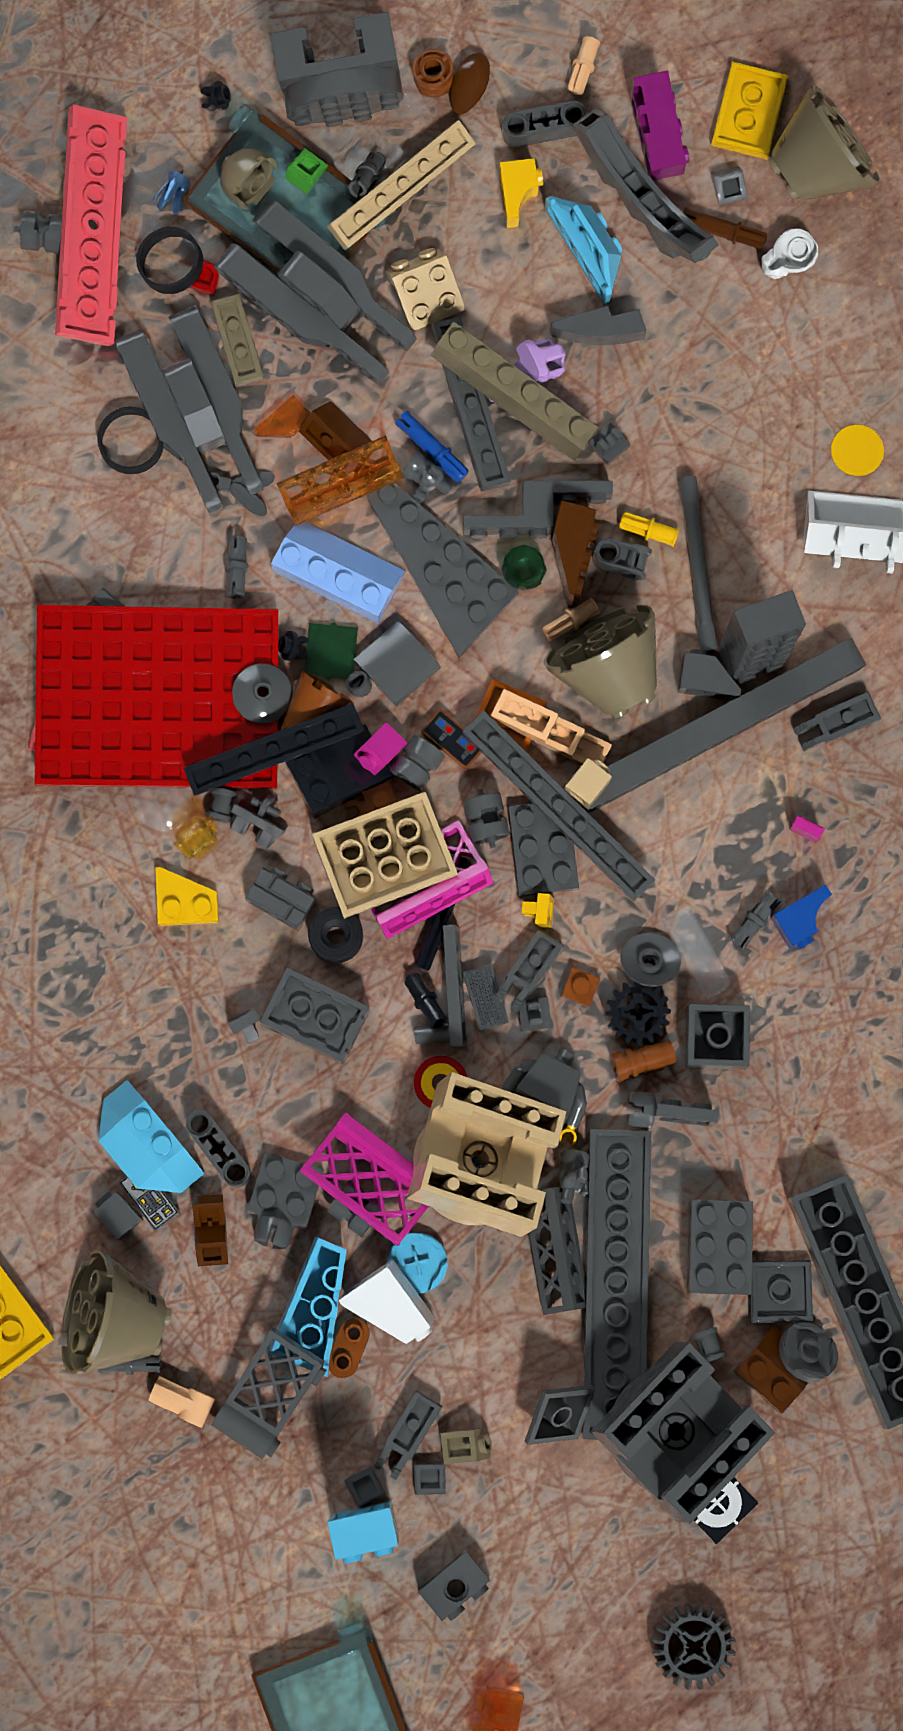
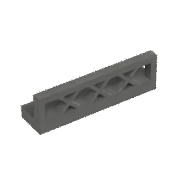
M561 1187L542 1189L540 1191L546 1192V1210L542 1216L540 1215L537 1228L529 1232L543 1315L586 1308V1282L572 1203L565 1204L560 1201ZM543 1227H546L551 1233V1241L548 1246L540 1240L539 1233ZM548 1257L556 1262L557 1270L553 1277L545 1269V1262ZM554 1287L561 1292L563 1306L552 1307L550 1293Z

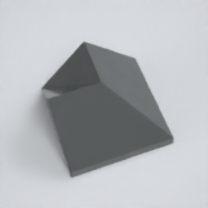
M593 1385L542 1390L525 1438L526 1444L532 1445L578 1439L596 1388Z

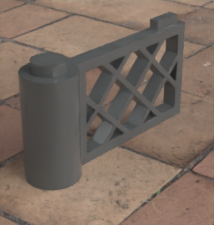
M273 1327L216 1415L211 1426L259 1458L263 1459L265 1455L272 1457L281 1443L276 1438L310 1384L317 1386L327 1371L322 1367L325 1361ZM272 1339L284 1346L285 1356L272 1358L269 1348ZM263 1354H265L266 1359H261ZM305 1359L314 1365V1368L310 1373L298 1375L294 1360ZM288 1361L292 1376L277 1378L274 1363ZM268 1365L271 1379L257 1381L254 1368L256 1366ZM248 1378H250L251 1383H246ZM305 1380L301 1387L300 1381ZM293 1382L296 1396L283 1399L279 1384ZM273 1385L277 1400L262 1402L259 1387ZM252 1389L256 1403L246 1404L238 1399L237 1395L240 1390ZM290 1404L288 1409L286 1410L285 1405ZM279 1407L281 1420L278 1424L266 1417L264 1408Z

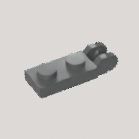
M866 692L814 715L813 719L794 727L793 730L798 735L809 731L815 726L818 727L821 735L814 739H809L801 745L805 752L880 721L881 717L870 693Z
M539 929L506 975V981L499 989L494 1000L501 1003L505 1000L513 985L518 987L522 991L514 999L510 1009L517 1013L527 997L533 994L564 949V944Z
M416 1390L384 1443L386 1446L374 1467L380 1470L386 1463L392 1449L402 1454V1457L395 1464L390 1477L396 1480L408 1459H412L443 1406Z

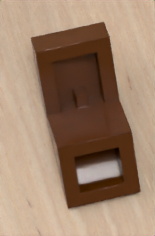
M223 1194L192 1196L198 1267L228 1264Z

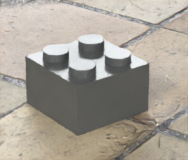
M688 1004L686 1007L685 1068L746 1070L749 1067L750 1005Z

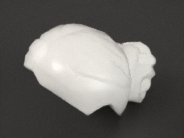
M799 228L789 229L776 240L773 249H770L767 254L762 256L763 274L773 279H779L787 276L788 273H800L812 267L818 258V245L810 233Z

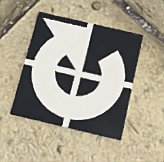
M733 1478L694 1521L717 1545L759 1503Z

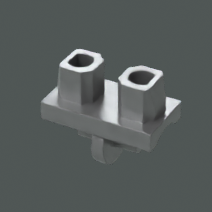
M270 794L264 801L254 796L250 804L240 800L238 804H234L231 810L234 815L230 828L244 835L252 823L260 828L254 841L267 849L277 838L285 833L288 825L275 819L279 816L281 810L272 806L275 797Z

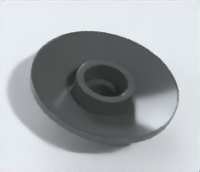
M255 664L247 667L238 675L233 685L232 698L237 711L244 718L254 723L266 724L278 720L287 712L292 698V686L288 677L277 667L269 664ZM258 688H267L269 694L266 697L259 696L257 693Z
M641 933L633 936L624 944L620 955V962L626 975L634 982L644 986L656 987L667 984L676 977L681 965V956L675 944L668 938L656 933ZM645 963H651L654 966H647Z

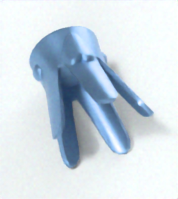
M181 169L180 173L174 171L168 173L166 183L152 199L155 200L164 190L157 204L158 209H162L176 192L173 214L177 215L179 210L181 211L182 200L190 183V180L183 175V169Z

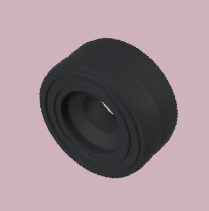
M331 907L319 912L313 918L309 927L308 937L312 950L319 958L330 963H343L352 959L359 952L363 943V929L356 915L344 919L340 907ZM333 927H340L345 932L343 941L338 944L331 943L327 938L328 931Z

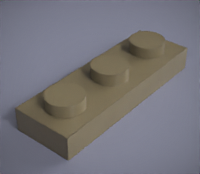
M240 294L211 301L235 387L263 380L262 369Z

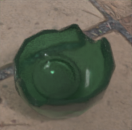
M527 545L511 548L504 556L501 565L503 579L512 588L521 591L531 590L541 585L542 579L547 572L543 556L534 547Z

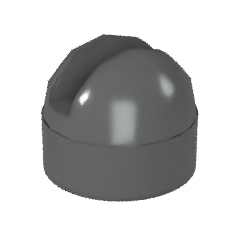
M355 671L347 678L346 688L357 697L367 696L372 689L371 679L365 672Z

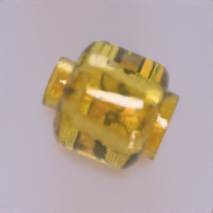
M193 816L176 830L175 838L177 840L174 844L188 860L192 858L201 860L218 845L219 840L215 834L219 829L208 817L202 820L198 816Z

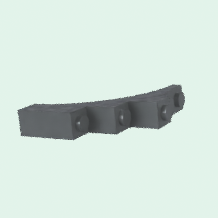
M593 109L572 125L603 183L617 190L631 217L646 225L661 253L673 259L682 256L696 263L706 259L711 254V251L719 246L713 235L691 221L659 189L632 154L608 114L598 109Z

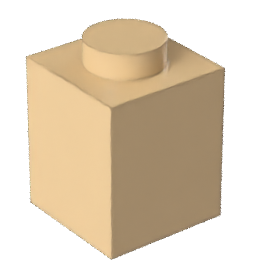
M587 758L565 786V791L581 805L589 809L610 783L612 778L608 774L610 769L597 759L593 762Z

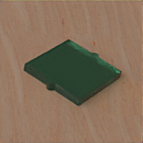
M334 622L331 625L309 623L308 638L310 640L307 643L306 654H308V658L305 660L304 671L317 677H326L327 680L332 678L347 679L354 672L355 668L354 658L356 657L358 628L337 626Z

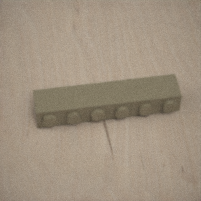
M455 322L451 324L439 340L431 355L574 461L598 429L587 418Z

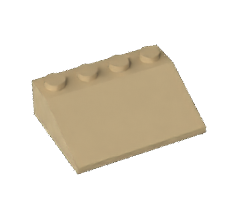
M426 791L312 834L316 849L344 919L458 876Z

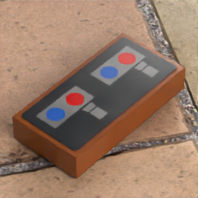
M439 709L421 730V733L465 771L482 753L462 734L464 728L442 709Z

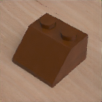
M773 1325L733 1372L778 1413L783 1414L809 1382L797 1379L785 1368L778 1350L779 1340L783 1333Z

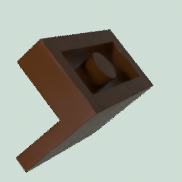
M331 401L313 410L298 431L339 471L347 468L357 452L366 448L371 443V439Z

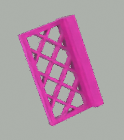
M460 821L441 829L445 841L447 837L457 832L461 837L458 848L447 846L449 852L455 854L453 862L458 876L421 889L418 894L412 897L403 896L397 898L392 908L382 913L379 912L378 906L371 908L386 939L494 883L486 863L481 859ZM461 856L471 857L476 862L466 869L457 867Z
M347 1113L342 1116L334 1129L300 1170L301 1173L397 1246L429 1207L422 1204L419 1209L406 1210L404 1197L408 1195L414 1172L413 1163ZM335 1137L346 1145L347 1153H332L331 1142ZM355 1159H365L369 1162L371 1172L357 1173ZM348 1160L351 1173L336 1174L334 1161ZM318 1161H328L330 1174L320 1175L311 1166ZM373 1178L375 1192L361 1193L358 1179ZM379 1178H390L395 1183L396 1190L381 1191ZM338 1180H352L355 1193L345 1194L338 1186ZM397 1197L400 1210L385 1211L383 1198ZM377 1198L379 1212L367 1211L363 1207L362 1199ZM401 1217L403 1230L400 1234H397L388 1227L387 1218Z

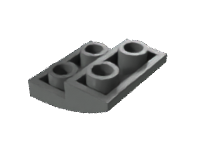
M399 621L354 658L356 665L368 675L377 688L395 706H398L441 668L430 653Z

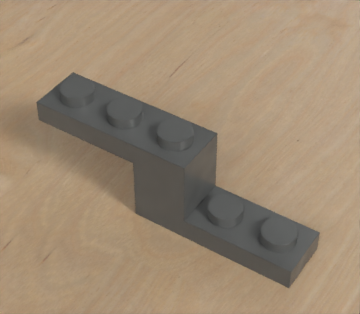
M523 481V516H464V535H470L472 539H485L488 535H499L502 539L517 538V535H529L532 539L547 538V535L553 534L554 528L553 500H559V503L565 501L573 504L576 503V500H588L590 504L606 503V500L612 499L613 481Z

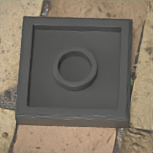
M811 1260L752 1261L750 1323L813 1322Z

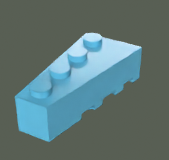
M315 1237L277 1330L324 1360L325 1362L322 1367L327 1370L324 1376L328 1377L329 1359L333 1344L334 1326L347 1250ZM273 1339L269 1347L271 1354L277 1357L285 1356L284 1346ZM305 1359L294 1360L296 1365L312 1371L314 1365Z

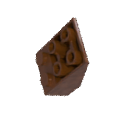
M561 501L554 528L552 546L568 608H572L573 601H580L585 577L580 575L581 572L587 573L593 550V548L588 547V544H595L600 520L595 519L596 509Z

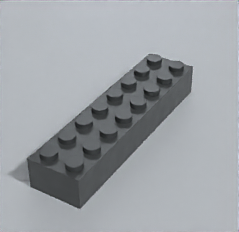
M847 1174L788 1198L787 1201L883 1429L888 1430L903 1424V1305Z

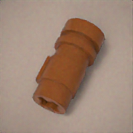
M670 1040L645 1045L632 1051L628 1048L624 1050V1053L621 1051L611 1053L610 1062L615 1078L620 1083L629 1080L630 1076L632 1079L637 1078L638 1074L643 1072L647 1075L664 1070L665 1066L676 1063V1056Z

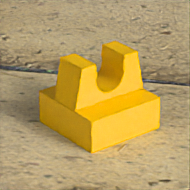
M538 893L537 902H522L521 914H525V917L535 918V924L541 928H552L554 898L550 894Z

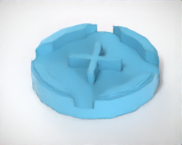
M422 1232L407 1234L398 1246L392 1245L387 1257V1263L393 1259L417 1293H426L436 1288L444 1279L448 1268L447 1255L442 1244L433 1236Z

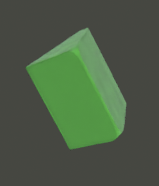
M304 148L288 166L285 179L305 194H308L325 172L328 164Z

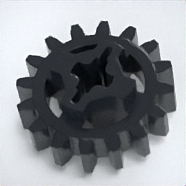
M624 982L622 984L623 992L616 989L612 992L616 1000H607L606 1002L609 1007H612V1010L605 1012V1017L612 1018L613 1020L607 1027L608 1029L616 1027L618 1031L614 1037L617 1039L621 1035L626 1036L625 1044L627 1045L632 1039H636L637 1046H641L644 1038L651 1044L654 1042V1033L660 1037L664 1034L660 1026H668L670 1023L664 1019V1015L670 1014L671 1009L663 1007L668 1001V997L659 998L660 987L652 991L650 986L640 987V984L634 982L633 987L630 988ZM631 994L629 1005L618 1008L621 1000ZM643 994L650 997L656 1005L650 1006L643 999ZM636 1005L640 1007V1011L647 1013L641 1017L640 1021L636 1020L635 1015H630L629 1013L634 1010ZM657 1018L656 1024L645 1032V1023L649 1019ZM619 1020H626L632 1026V1032L624 1028Z

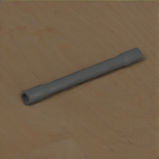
M685 476L679 478V485L685 513L698 616L700 650L714 653L718 651L707 577L699 513L700 501L696 476Z

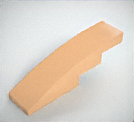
M505 689L491 714V717L580 765H583L587 758L593 762L597 759L604 763L612 747V744L586 733L584 728L558 717L557 713Z

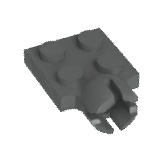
M639 1091L631 1092L628 1104H632L633 1108H641L642 1110L641 1112L635 1111L633 1114H628V1126L652 1128L654 1120L710 1127L718 1123L719 1110H712V1104L694 1102V1105H691V1107L681 1106L680 1100L663 1099L661 1104H656L654 1094Z
M265 1152L248 1207V1213L258 1217L254 1239L259 1244L267 1247L271 1231H274L273 1249H286L295 1228L307 1229L319 1186L300 1172L304 1163ZM311 1166L312 1169L323 1175L324 1169Z

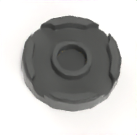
M798 1322L789 1327L780 1337L778 1350L782 1363L793 1376L805 1382H820L834 1371L839 1355L833 1339H829L824 1334L826 1331L822 1327L811 1322Z

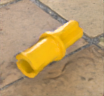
M624 512L619 525L623 530L646 537V541L649 538L672 547L675 545L680 530L655 522L653 517L652 520L628 512Z

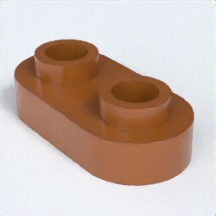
M350 1318L344 1321L336 1336L330 1353L329 1370L338 1378L352 1376L356 1372L364 1353L370 1331L367 1324L361 1319ZM353 1327L358 1328L360 1331V1336L356 1340H352L348 1336V1331ZM344 1356L349 1360L347 1368L341 1369L338 1367L337 1360L339 1357Z

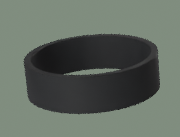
M163 227L150 233L142 241L136 257L137 268L142 278L149 287L163 294H176L191 287L199 278L204 262L202 250L189 232L178 227ZM169 237H181L192 242L196 251L195 262L190 272L184 278L171 284H158L146 277L145 260L147 254L156 243Z
M122 407L111 412L102 421L97 435L98 447L104 461L112 469L123 474H139L149 470L158 462L163 452V442L159 440L155 454L141 465L127 467L110 460L104 453L102 446L103 436L107 427L115 419L125 415H139L150 420L147 411L142 408Z

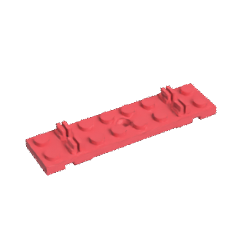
M74 104L69 107L55 335L111 346L115 340L116 321L113 320L117 305L119 243L125 167L123 144L126 140L127 117ZM89 220H93L96 223V230L89 227Z

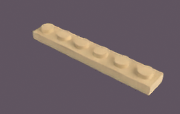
M459 120L454 122L365 194V196L328 224V229L344 250L348 249L476 145L475 141Z

